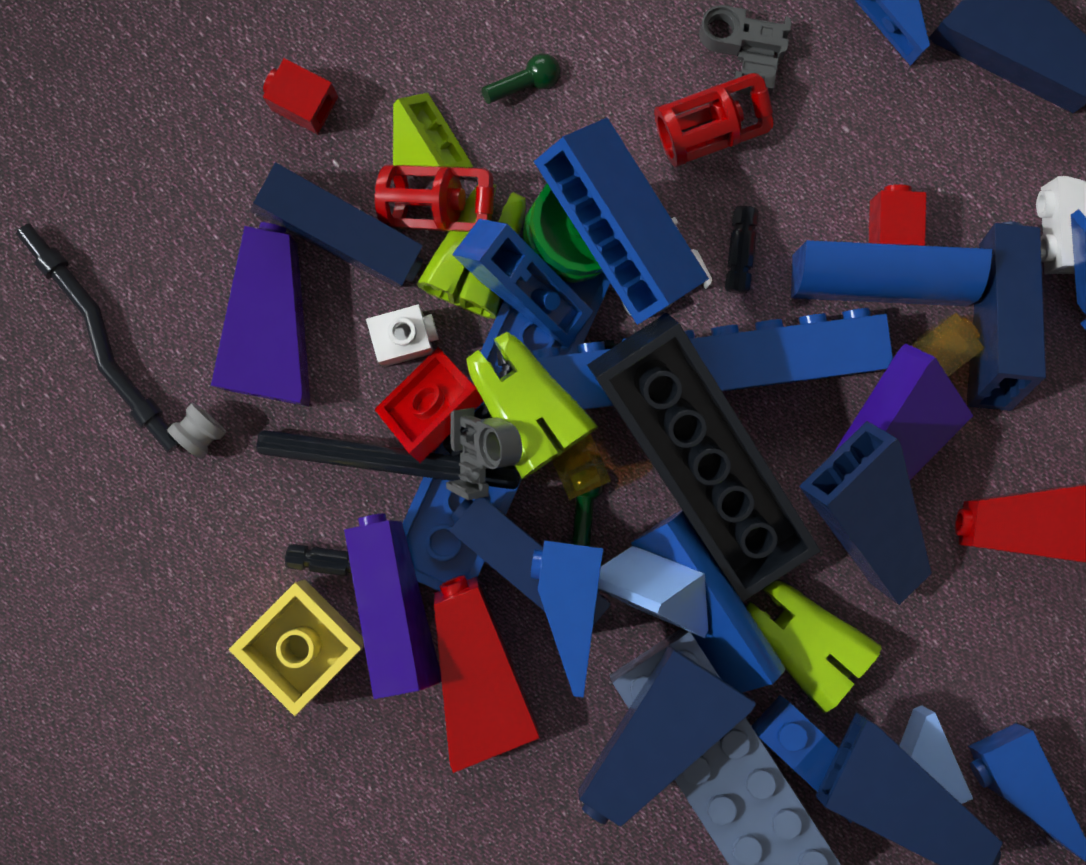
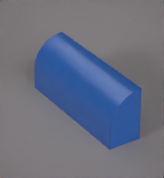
M608 117L563 136L534 160L535 165L637 325L709 279Z
M807 240L792 255L791 298L969 306L977 302L985 290L991 268L992 249Z
M679 511L662 520L631 542L632 546L705 573L708 632L705 638L694 633L691 634L722 680L743 693L771 685L784 673V664L683 511Z

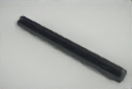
M268 430L260 431L256 444L257 452L268 456L448 481L460 480V456L430 453L419 463L406 449ZM515 465L496 469L486 468L485 482L489 486L513 490L518 487L520 474Z

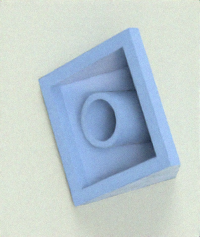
M635 546L628 548L601 566L599 590L635 609L705 638L708 632L705 573L698 572Z

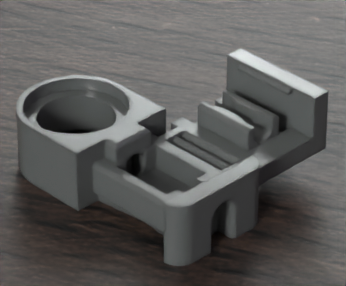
M724 5L710 8L704 14L700 26L699 38L701 43L713 52L738 55L737 60L743 62L741 72L736 71L734 79L750 73H757L764 79L766 87H768L769 96H771L774 90L777 64L783 60L788 49L789 40L787 37L791 30V19L786 16L783 24L746 18L747 9ZM716 20L725 21L730 25L732 34L726 38L715 37L710 33L708 25ZM751 86L734 93L751 95Z
M474 407L453 410L451 412V448L453 451L463 450V452L460 453V480L446 482V489L467 500L488 497L489 484L485 482L486 468L496 469L516 465L522 456L520 434L512 423L495 417L481 420L474 417ZM461 427L468 428V432L461 433Z

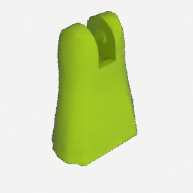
M493 184V187L495 188V189H494V196H495L496 189H497V185H496V184ZM476 187L466 200L465 208L461 211L457 222L474 223L476 221ZM512 192L498 221L507 223L518 235L525 218L526 198ZM449 231L419 278L417 286L434 297L488 319H496L502 298L483 285L452 255L469 232Z
M505 332L496 337L494 342L500 350L503 359L508 362L513 371L499 379L492 364L486 360L479 350L466 358L471 379L491 417H498L512 423L520 434L522 456L515 467L521 478L524 479L587 437L599 426L547 372L531 351L517 337L509 332Z
M776 580L762 589L771 597L776 605L784 609L775 621L770 619L766 612L761 611L751 602H749L746 608L784 664L788 673L823 713H827L835 708L853 687L854 683L848 678L851 675L856 678L864 675L879 657L882 647L852 625L814 603L791 585Z

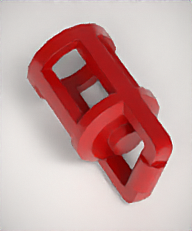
M750 73L720 85L717 84L701 92L657 106L654 110L655 122L662 146L674 167L684 165L689 161L727 147L736 146L741 142L768 133L773 128V110L768 87H766L764 79L757 73ZM751 86L750 94L758 123L741 129V122L744 121L743 110L739 101L733 100L730 94ZM712 119V122H710V123H707V124L701 125V126H699V127L693 128V129H691V130L682 132V130H684V129L690 128V127H692V126L701 124V123H703V122H706V121H709V120Z
M384 165L379 171L375 186L377 218L382 223L396 229L470 232L479 219L492 220L495 189L493 187V175L486 168ZM407 176L435 177L432 190L409 189ZM459 177L478 178L475 214L477 215L474 223L457 222L466 204L465 190L461 186ZM392 179L394 180L395 188H390ZM389 202H395V207L392 214L390 211ZM408 206H431L434 220L406 218Z

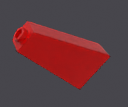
M1086 483L964 501L963 509H959L955 519V533L959 535L958 545L1086 563Z
M465 576L452 578L439 586L441 591L434 593V610L449 761L453 773L540 738L537 722L477 576L468 580Z

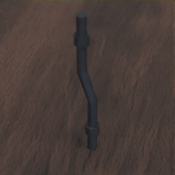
M25 224L20 227L16 235L36 258L35 265L47 279L52 278L83 315L98 370L132 410L130 416L141 429L147 428L167 453L174 451L180 444L167 431L169 426L161 417L163 411L152 398L146 399L115 362L98 304L68 270V261L57 248H50L31 224Z

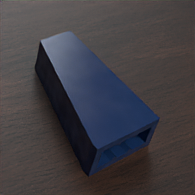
M962 0L929 37L934 44L1071 113H1075L1086 105V35L1048 0Z
M276 162L250 210L253 214L273 224L285 227L286 231L394 287L402 286L405 280L411 283L423 263V259L418 256L423 245Z
M1008 221L994 223L979 244V248L992 249V260L985 290L980 299L974 303L967 407L1012 411L1046 378L1040 227L1023 226L1019 222Z
M866 421L799 487L868 581L900 605L932 572L902 446L896 437Z
M485 497L475 499L474 501L465 499L452 514L451 519L456 523L449 531L544 610L538 592L539 579L530 578L534 549L543 550L544 546ZM599 591L597 592L593 626L611 605V602Z
M668 646L579 787V800L584 803L582 810L601 824L606 825L608 820H611L621 827L750 714L756 703L738 689L673 647Z
M856 712L816 794V798L824 807L938 865H999L1001 859L1000 848L1003 842L875 723Z

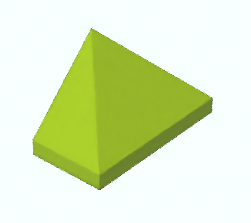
M429 93L399 98L393 104V165L473 167Z

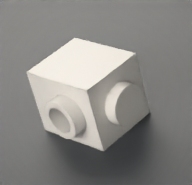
M419 304L366 319L377 362L382 367L430 355L434 351L431 342L439 340L432 314L424 316Z

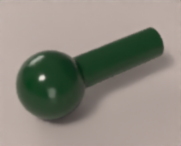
M537 54L528 61L526 69L482 87L483 98L487 104H491L530 86L537 89L551 88L560 77L559 63L549 54Z
M582 466L576 469L569 479L570 491L576 498L572 544L590 547L594 500L603 492L604 478L596 468Z

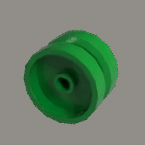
M546 184L526 214L523 230L524 241L564 282L578 283L591 280L602 273L603 270L579 232L575 229L553 191Z

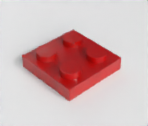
M437 348L374 410L407 452L421 463L451 434V412L453 410L473 407L475 411L483 402V399L475 385Z

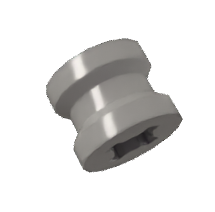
M191 403L187 407L186 416L181 422H175L167 429L169 434L183 448L199 459H203L206 456L208 446L213 440L221 439L227 433L210 414L195 403Z

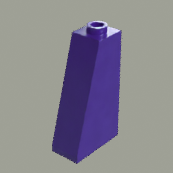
M261 222L259 228L244 226L211 386L225 391L309 407L310 388L298 244L289 234H286L287 229L285 227Z
M905 343L896 353L835 451L868 421L899 440L909 480H911L973 417V414L936 357Z
M385 513L358 518V527L344 529L373 699L416 692L442 682L441 671L402 521L387 520Z

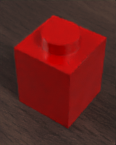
M283 58L278 69L274 68L269 72L263 85V99L273 112L317 135L338 99L332 82Z
M903 184L884 187V190H881L870 200L869 243L925 246L926 192H913L911 186Z

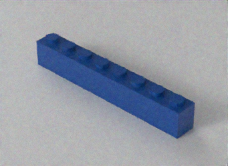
M870 308L842 312L843 319L827 321L826 313L799 317L800 325L783 327L782 319L756 322V330L739 332L738 325L711 328L712 336L695 338L694 330L684 331L722 392L886 370L893 360L887 314L871 316ZM604 342L577 345L578 353L560 355L559 347L532 351L534 357L584 410L613 406L587 364L610 350L605 349Z

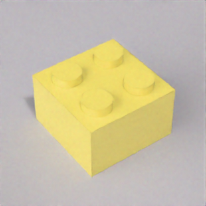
M306 580L295 582L228 650L295 716L364 648L363 637Z

